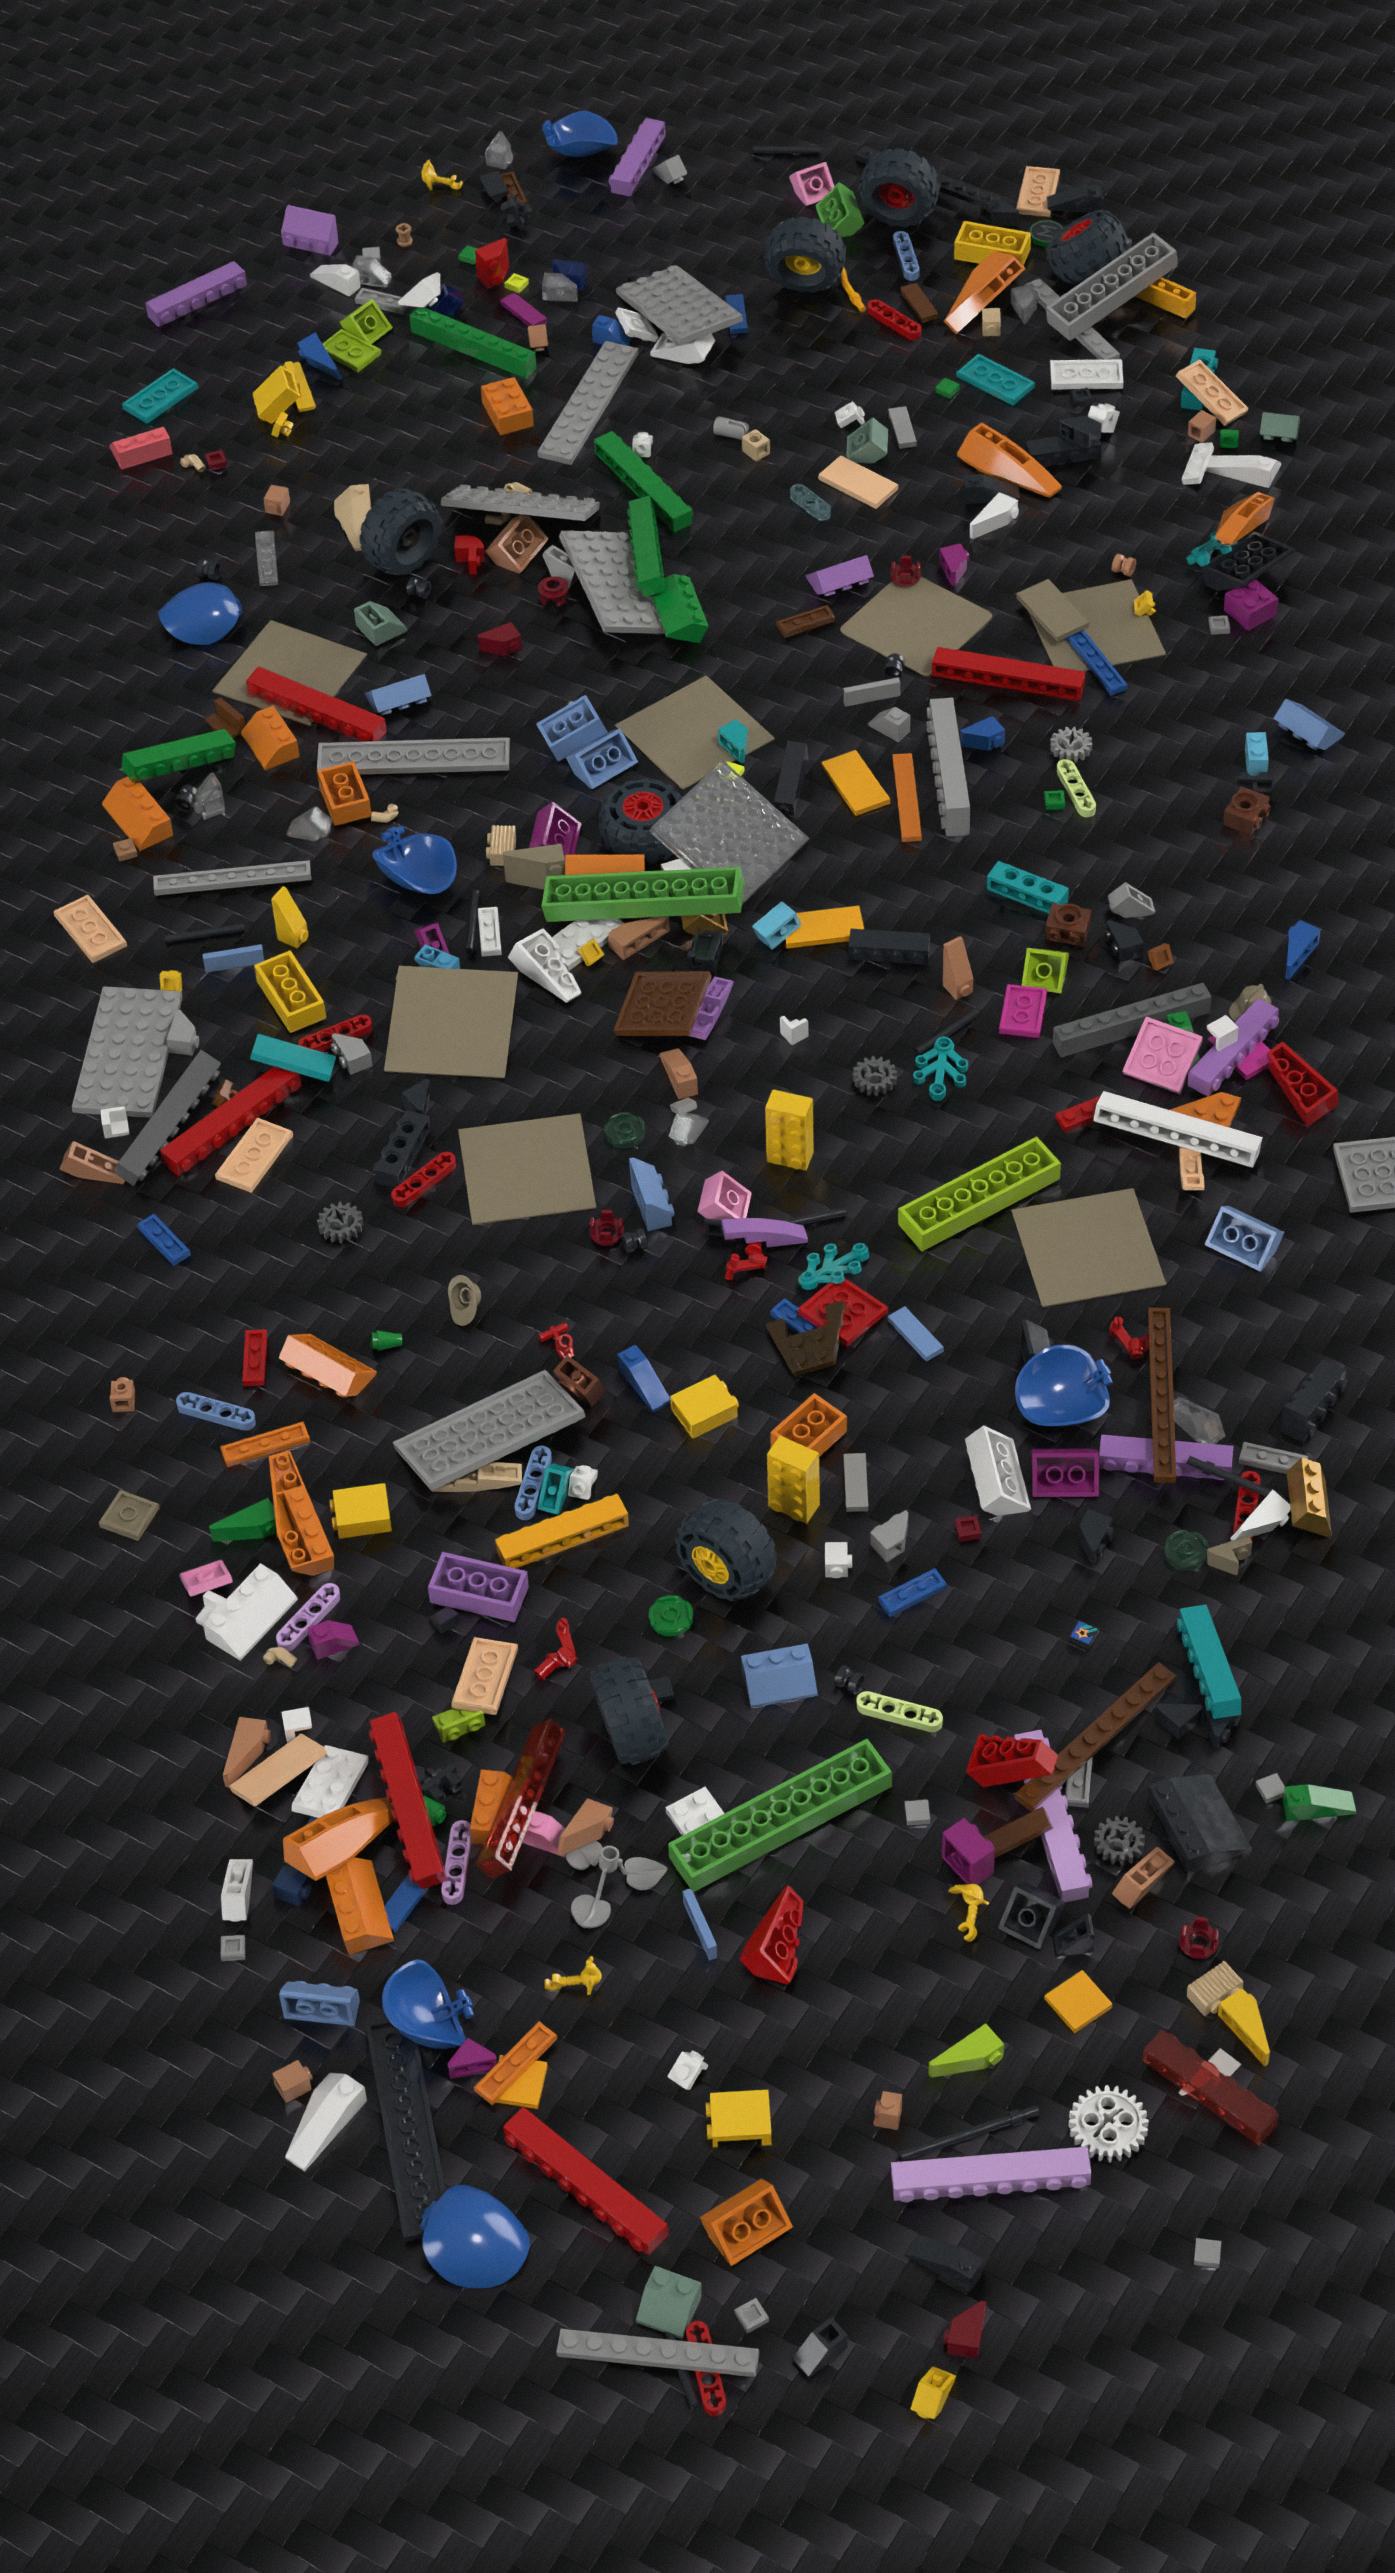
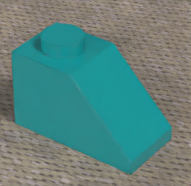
M734 719L718 728V743L741 764L745 761L748 729L744 724Z
M554 1463L546 1466L538 1510L554 1514L560 1513L569 1491L570 1475L574 1470L573 1468Z

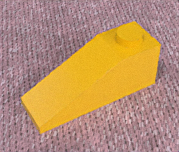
M282 887L271 899L277 938L279 941L298 948L308 938L307 923L288 890Z
M1241 1988L1219 2003L1218 2015L1265 2067L1269 2062L1270 2051L1255 1998Z

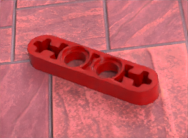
M880 300L868 302L867 311L870 316L910 340H917L921 337V326Z
M358 1015L303 1037L299 1040L298 1045L306 1048L309 1047V1049L319 1052L331 1049L333 1034L358 1038L370 1033L372 1030L371 1018L367 1015ZM342 1030H349V1031H350V1032L347 1033V1034H340V1033H339V1032L342 1031ZM324 1037L331 1038V1040L327 1042L321 1041V1039Z
M442 1152L398 1185L391 1193L394 1206L405 1207L452 1172L456 1167L455 1156L450 1152ZM429 1171H435L437 1173L434 1176L426 1175V1173ZM413 1183L422 1184L419 1188L411 1187Z
M1247 1471L1241 1475L1242 1478L1252 1480L1260 1485V1476L1256 1472ZM1239 1486L1233 1535L1245 1522L1239 1517L1243 1514L1250 1516L1257 1508L1259 1494ZM1248 1496L1253 1498L1254 1501L1252 1503H1245L1242 1501V1498Z
M694 2321L687 2326V2342L697 2343L694 2331L699 2330L701 2342L712 2344L709 2330L705 2323ZM695 2371L705 2412L710 2416L721 2415L726 2409V2398L720 2374ZM705 2375H713L716 2381L712 2385H705L702 2382V2378ZM715 2392L718 2407H713L711 2404L710 2393Z

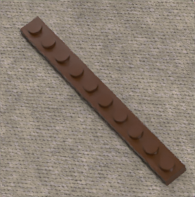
M1148 1308L1154 1482L1176 1483L1170 1308Z
M1158 1662L1058 1754L1052 1775L1032 1778L1016 1792L1014 1798L1033 1812L1175 1681L1176 1675Z

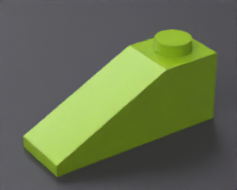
M984 2024L930 2061L929 2075L933 2078L985 2069L991 2064L995 2065L1004 2056V2043L987 2024Z

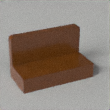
M221 697L214 701L216 712L205 718V723L215 731L225 729L234 738L245 728L244 716Z

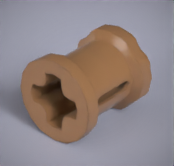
M406 223L396 226V233H398L397 244L401 247H408L413 242L410 237L411 226Z

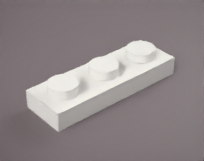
M1212 443L1195 444L1182 477L1183 485L1201 483L1214 450Z

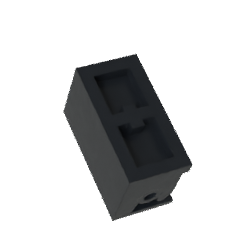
M699 928L697 935L693 936L692 950L689 949L687 956L691 970L714 973L723 946L722 931L705 930L701 934V928Z

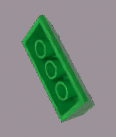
M672 574L664 578L666 591L651 595L665 635L669 638L700 643L709 626L691 579L685 575Z

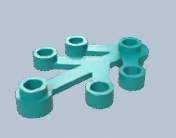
M1215 531L1210 534V541L1191 551L1192 554L1186 557L1189 565L1197 563L1201 567L1210 563V555L1215 549H1219L1222 554H1227L1232 551L1231 547L1236 545L1237 542L1233 545H1224L1220 543V540L1215 539L1217 533Z
M938 1038L932 1050L915 1058L916 1067L922 1069L913 1073V1081L916 1084L924 1083L925 1077L936 1071L935 1083L929 1087V1095L934 1101H941L946 1095V1087L943 1084L945 1072L954 1079L956 1087L961 1088L966 1085V1076L959 1072L968 1070V1061L961 1058L954 1051V1044L950 1038ZM938 1056L937 1061L927 1066L929 1060ZM947 1056L956 1063V1069L946 1061Z
M857 1243L853 1246L852 1252L833 1261L834 1256L837 1255V1247L835 1244H827L824 1247L825 1259L822 1268L816 1271L817 1265L820 1264L819 1254H809L807 1256V1271L798 1277V1282L805 1290L816 1288L818 1283H842L844 1281L843 1273L858 1274L861 1272L860 1262L869 1258L868 1247L864 1243Z

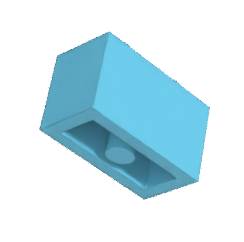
M1266 732L1246 733V767L1250 776H1258L1260 772H1267Z
M780 902L752 927L758 939L773 950L802 924L796 912L785 903Z

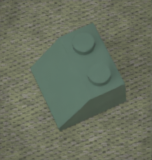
M1263 412L1260 436H1264L1263 439L1274 440V437L1282 438L1281 441L1292 442L1293 439L1297 440L1300 417Z
M871 418L847 437L846 458L855 463H875L879 459L884 458L887 454L888 429L876 419Z
M655 2266L645 2286L636 2323L663 2333L670 2332L677 2338L683 2339L687 2326L690 2324L701 2300V2282Z

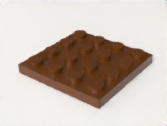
M710 971L635 972L614 1028L615 1035L690 1036L712 977Z

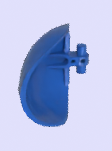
M588 111L572 113L561 118L553 125L549 120H546L542 127L547 144L556 152L569 157L596 155L618 143L614 128L602 117Z
M205 582L193 585L177 593L159 610L158 614L163 626L175 638L190 644L209 645L223 638L234 627L238 616L242 615L243 611L240 601L227 586Z
M403 826L389 828L385 833L381 834L384 841L388 840V844L376 849L372 855L380 870L390 880L403 888L427 894L440 893L451 885L456 875L457 862L454 850L448 840L433 834H413L400 839V834L405 832Z
M1071 1345L1050 1346L1037 1353L1022 1368L1015 1384L1016 1402L1023 1416L1034 1424L1056 1427L1082 1424L1100 1417L1109 1408L1110 1398L1106 1386L1113 1384L1110 1377L1112 1374L1103 1359L1094 1362L1092 1357L1081 1348Z
M416 1959L400 1967L388 1979L383 1990V2009L389 2021L402 2035L423 2046L438 2049L461 2046L465 2042V2035L458 2016L464 2013L466 2019L474 2017L473 2004L470 1997L466 1995L465 1990H458L456 1992L458 2000L452 2003L440 1976L423 1960Z
M455 2185L449 2188L438 2202L432 2201L430 2207H427L422 2215L423 2220L420 2228L424 2230L423 2249L426 2258L443 2278L454 2285L466 2288H491L500 2285L517 2273L527 2257L530 2248V2238L524 2226L501 2201L475 2187Z

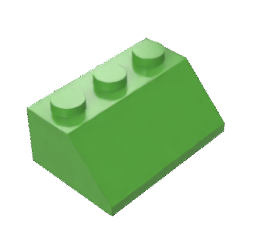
M839 182L815 205L821 222L832 226V229L837 230L841 237L853 235L864 224L853 191Z

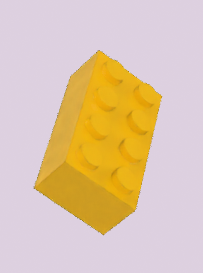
M964 221L954 242V259L980 264L993 251L1015 256L1024 266L1030 252L1031 233Z
M291 951L254 965L256 980L290 1033L326 1019L324 1001Z
M772 1090L765 1107L767 1162L806 1171L814 1153L813 1098Z
M779 1436L767 1453L768 1506L774 1511L782 1512L791 1516L794 1520L807 1524L820 1505L819 1453L783 1436Z

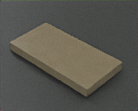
M1049 579L1017 593V599L1056 642L1089 628V622Z

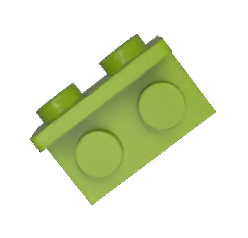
M453 1708L432 1717L443 1743L455 1740L463 1734L477 1731L485 1726L482 1710L474 1712Z

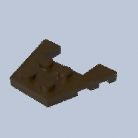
M843 1300L825 1305L828 1325L796 1335L788 1336L787 1322L784 1318L766 1323L769 1333L795 1377L836 1364L840 1343L839 1333L843 1327V1313L846 1311V1303Z

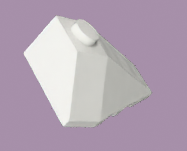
M437 272L421 280L397 303L405 306L425 307L429 305L431 307L438 301L436 297L440 295V274Z
M1259 455L1211 456L1206 472L1269 488L1281 466V462Z
M544 929L517 942L508 958L523 974L566 1003L581 994L572 973H569L565 966L566 961L564 957L561 958L558 952L559 947Z
M329 2073L313 2091L285 2156L286 2159L305 2172L365 2104L367 2098L364 2086L347 2074Z

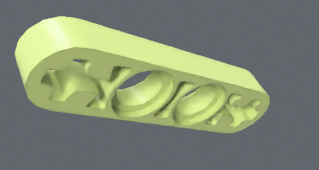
M1068 759L1060 760L1057 763V775L1075 808L1083 817L1093 816L1096 812V803L1075 764ZM1069 780H1076L1077 783L1071 784V783H1069L1068 781H1069ZM1076 793H1083L1084 796L1078 797V796H1076L1075 794H1076Z
M867 1691L860 1693L857 1697V1710L864 1715L928 1732H937L942 1727L943 1716L936 1709ZM866 1701H870L867 1706L863 1705ZM886 1705H891L895 1710L886 1713L882 1708ZM907 1711H913L917 1715L910 1719L905 1717L904 1714ZM932 1718L936 1719L933 1723H929Z

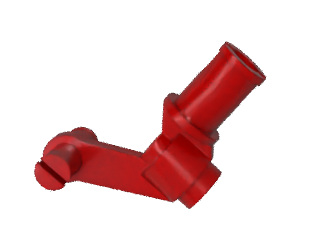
M762 1242L749 1243L745 1249L746 1254L749 1256L748 1260L739 1261V1255H731L730 1261L726 1264L727 1272L725 1278L727 1280H732L734 1274L739 1271L765 1268L768 1257L762 1254Z
M1115 1317L1109 1326V1336L1112 1338L1117 1337L1132 1359L1142 1358L1143 1354L1149 1351V1334H1145L1140 1339H1131L1122 1326L1123 1319Z
M566 1322L556 1327L551 1326L549 1330L538 1334L541 1342L552 1337L555 1339L556 1350L560 1358L564 1359L566 1355L571 1358L575 1356L572 1347V1337L569 1334L559 1336V1334L569 1330Z
M561 1618L556 1625V1632L562 1647L557 1653L547 1654V1658L533 1670L534 1674L542 1681L555 1668L559 1669L566 1666L571 1668L578 1660L569 1632V1624L565 1618Z

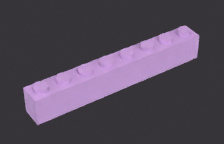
M1042 1730L1014 1735L1016 1740L1021 1738L1038 1739L1050 1747L1048 1738L1043 1737ZM1031 1779L1024 1780V1783L1026 1784ZM1061 1785L1038 1808L1042 1806L1045 1808L1053 1829L1041 1834V1839L1059 1898L1069 1902L1088 1898L1089 1888H1092V1880L1090 1874H1086L1084 1870L1086 1868L1085 1857L1079 1853V1838L1077 1834H1073V1818L1071 1815H1067L1068 1803L1066 1796L1061 1795Z
M1088 2147L892 2162L891 2178L894 2201L910 2202L914 2199L925 2198L926 2200H934L938 2197L947 2196L959 2198L963 2195L974 2194L975 2196H984L987 2193L997 2192L1008 2194L1012 2191L1021 2190L1033 2192L1037 2189L1046 2188L1049 2190H1058L1061 2187L1071 2186L1082 2188L1091 2183V2168Z

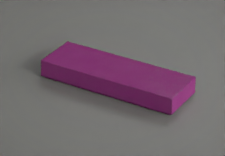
M516 293L501 299V305L527 326L547 323V318Z

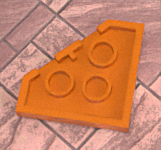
M1220 1092L1173 1108L1170 1111L1230 1128L1241 1103V1097Z

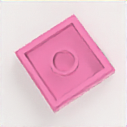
M222 1560L179 1574L190 1597L233 1582Z

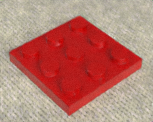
M846 1278L839 1284L828 1283L798 1308L800 1316L819 1328L828 1325L825 1305L843 1300L846 1303V1311L843 1313L842 1319L844 1322L843 1327L840 1329L839 1339L840 1343L846 1347L888 1313L886 1305Z

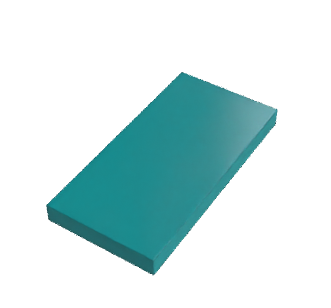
M977 354L957 371L958 378L1011 405L1016 404L1035 387V382L980 354Z
M173 368L122 403V408L147 424L198 389V383Z
M258 1034L250 1059L329 1082L336 1056Z

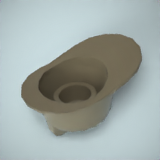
M1262 984L1247 986L1243 989L1240 996L1229 1009V1015L1233 1021L1236 1022L1258 998L1271 1004V999Z
M458 1275L449 1283L448 1297L452 1319L456 1324L465 1326L471 1323L475 1317L476 1308L481 1300V1291L468 1277Z

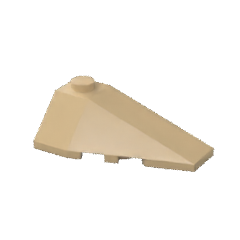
M369 484L352 485L334 501L335 517L341 523V527L345 530L347 538L355 551H362L361 544L359 543L360 529L367 512L371 510Z

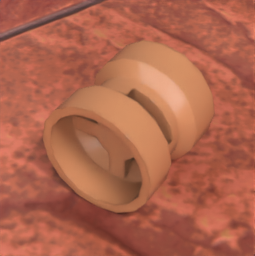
M1116 554L1112 563V571L1117 573L1123 572L1124 575L1130 577L1134 572L1136 559L1131 557L1125 558L1124 555Z

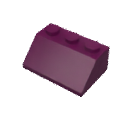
M552 802L538 811L529 848L562 844L564 859L565 855H574L582 823Z
M1031 1449L1032 1497L1099 1496L1098 1449Z

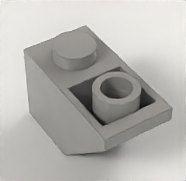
M340 1034L332 1035V1052L334 1055L339 1056L342 1068H346L350 1075L372 1066L371 1052L362 1039Z
M905 1510L900 1514L894 1515L889 1521L883 1525L876 1526L870 1532V1545L886 1562L905 1550L908 1512Z

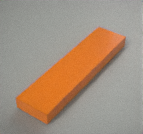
M300 1422L220 1446L226 1466L230 1467L309 1443L310 1438L304 1422Z
M538 2022L474 2087V2091L493 2105L557 2040V2035L541 2022Z

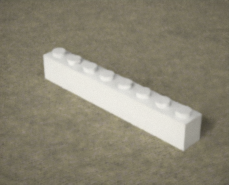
M1103 1091L1096 1104L1094 1115L1095 1122L1249 1167H1253L1263 1138Z

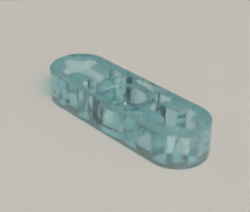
M796 484L791 487L790 497L795 503L818 520L830 518L831 507L828 503L802 484ZM807 501H814L815 503L808 504V503H806V502H807Z

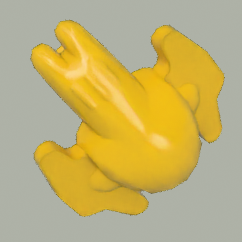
M427 160L423 166L421 178L427 184L429 190H432V185L436 182L450 185L451 188L456 190L460 189L463 183L462 181L459 183L454 182L457 177L456 175L447 179L437 177L430 160Z
M977 1884L955 1885L948 1892L952 1894L962 1893L965 1902L969 1905L966 1922L960 1924L958 1929L961 1932L969 1929V1933L964 1936V1939L971 1942L977 1936V1929L974 1927L978 1910L977 1906L980 1904L989 1905V1902L983 1899V1891Z
M590 1956L586 1960V1966L580 1976L561 1977L559 1974H552V1980H544L545 1989L556 1991L563 1986L579 1985L582 1983L587 1987V1995H591L592 1988L599 1984L602 1974L593 1963V1956Z

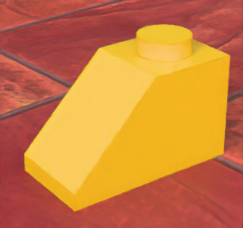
M932 2366L919 2381L911 2410L917 2412L922 2418L935 2419L943 2408L956 2375Z

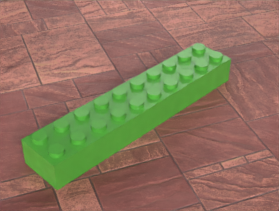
M740 867L546 876L542 909L547 922L741 913L745 882Z
M865 1739L668 1843L669 1858L690 1889L695 1892L892 1787V1771L869 1740Z

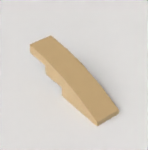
M491 1462L432 1491H482L522 1484V1464Z

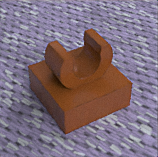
M1164 943L1148 951L1149 960L1154 970H1159L1174 963L1169 944Z
M226 1079L218 1088L212 1101L213 1105L219 1107L223 1102L225 1103L230 1097L232 1098L238 1093L235 1090H230L233 1085L231 1081Z

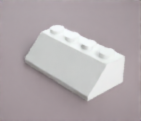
M983 1425L965 1439L967 1453L971 1462V1470L976 1482L975 1486L980 1498V1506L984 1511L996 1516L1028 1512L1031 1510L1013 1439Z
M260 1563L205 1621L203 1627L206 1640L241 1661L298 1599L277 1573Z

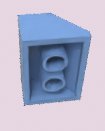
M425 674L364 693L375 714L380 712L381 716L392 713L391 708L398 707L401 710L410 707V702L416 701V704L427 701L426 697L431 696Z
M586 695L537 723L557 761L564 759L608 733Z
M1288 699L1284 700L1274 717L1279 722V727L1286 731L1292 730L1294 737L1301 741L1304 738L1308 741L1307 745L1314 750H1317V748L1326 750L1345 734L1302 704Z
M621 728L608 732L566 757L574 774L590 789L597 787L638 762Z
M629 1158L631 1187L647 1231L672 1226L671 1217L674 1216V1209L672 1204L668 1205L669 1197L667 1190L662 1189L663 1180L661 1174H657L653 1165L636 1158Z
M1221 1206L1205 1245L1258 1271H1262L1275 1254L1284 1232L1235 1208Z
M808 1644L741 1656L742 1675L751 1708L818 1696L813 1662Z
M287 1981L280 1990V2001L283 2015L286 2019L355 2026L360 2003L358 1989L349 1986L333 1987L324 1983L315 1985L307 1984L303 1981Z

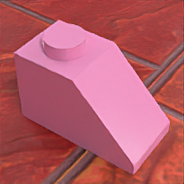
M530 1809L521 1827L522 1842L557 1854L560 1835L565 1828L553 1817Z

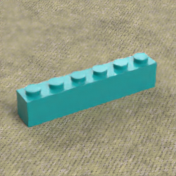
M1207 1605L1181 1608L1180 1618H1177V1628L1179 1632H1183V1645L1188 1647L1190 1663H1194L1195 1678L1200 1679V1692L1206 1696L1205 1704L1207 1710H1211L1214 1719L1241 1715V1696Z

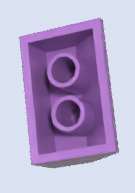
M291 205L287 206L281 231L283 245L331 255L338 245L335 215Z
M865 555L808 574L806 578L818 595L824 593L825 596H829L835 593V589L841 588L843 591L852 588L851 584L858 582V585L869 582L868 578L874 575L868 556Z

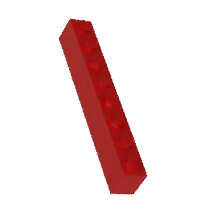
M937 647L932 661V676L1080 701L1085 686L1086 672L943 647Z
M258 666L246 680L247 691L251 696L277 705L284 710L294 712L301 717L309 718L315 723H320L362 742L379 741L387 732L385 718Z
M274 1066L160 1150L162 1163L178 1176L190 1170L200 1160L205 1159L208 1154L220 1148L223 1143L236 1136L246 1126L251 1125L256 1118L266 1114L273 1106L282 1102L292 1092L297 1091L302 1086L300 1074Z
M396 1711L370 1720L372 1729L369 1730V1735L372 1742L376 1743L378 1748L374 1752L379 1763L382 1762L383 1769L380 1770L384 1783H388L389 1789H386V1794L389 1802L394 1804V1809L391 1812L395 1822H399L400 1825L397 1833L401 1843L404 1842L406 1846L403 1854L406 1862H410L412 1867L409 1870L410 1878L413 1883L418 1884L421 1890L447 1881L448 1879L402 1721Z
M522 2107L503 2126L504 2140L510 2147L518 2148L527 2161L530 2163L535 2162L540 2166V2170L544 2175L549 2178L552 2176L557 2180L558 2185L565 2192L570 2191L582 2206L591 2208L600 2221H607L617 2235L620 2237L624 2235L630 2240L634 2249L639 2252L643 2251L649 2256L668 2236V2224L526 2108Z

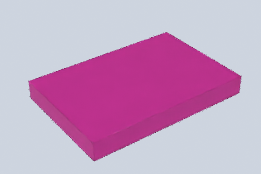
M1007 984L999 1034L1039 1038L1047 989Z
M1214 1036L1207 1039V1044L1211 1048L1216 1044ZM1260 1041L1254 1051L1246 1055L1242 1064L1234 1069L1245 1080L1268 1068L1267 1052L1270 1049Z

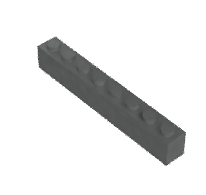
M1200 983L1062 1024L1053 1028V1045L1060 1057H1064L1138 1035L1146 1017L1166 1023L1167 1014L1186 1011L1189 1019L1210 1013L1212 996L1204 983Z
M199 1051L118 1162L113 1173L133 1186L138 1180L143 1181L148 1173L146 1168L148 1166L153 1167L159 1158L156 1156L157 1153L169 1144L167 1142L168 1138L171 1137L173 1139L179 1131L178 1124H184L190 1115L187 1113L189 1109L194 1110L200 1101L198 1099L199 1095L204 1096L210 1088L208 1085L210 1080L214 1082L219 1076L218 1068L221 1065L219 1061L204 1051Z

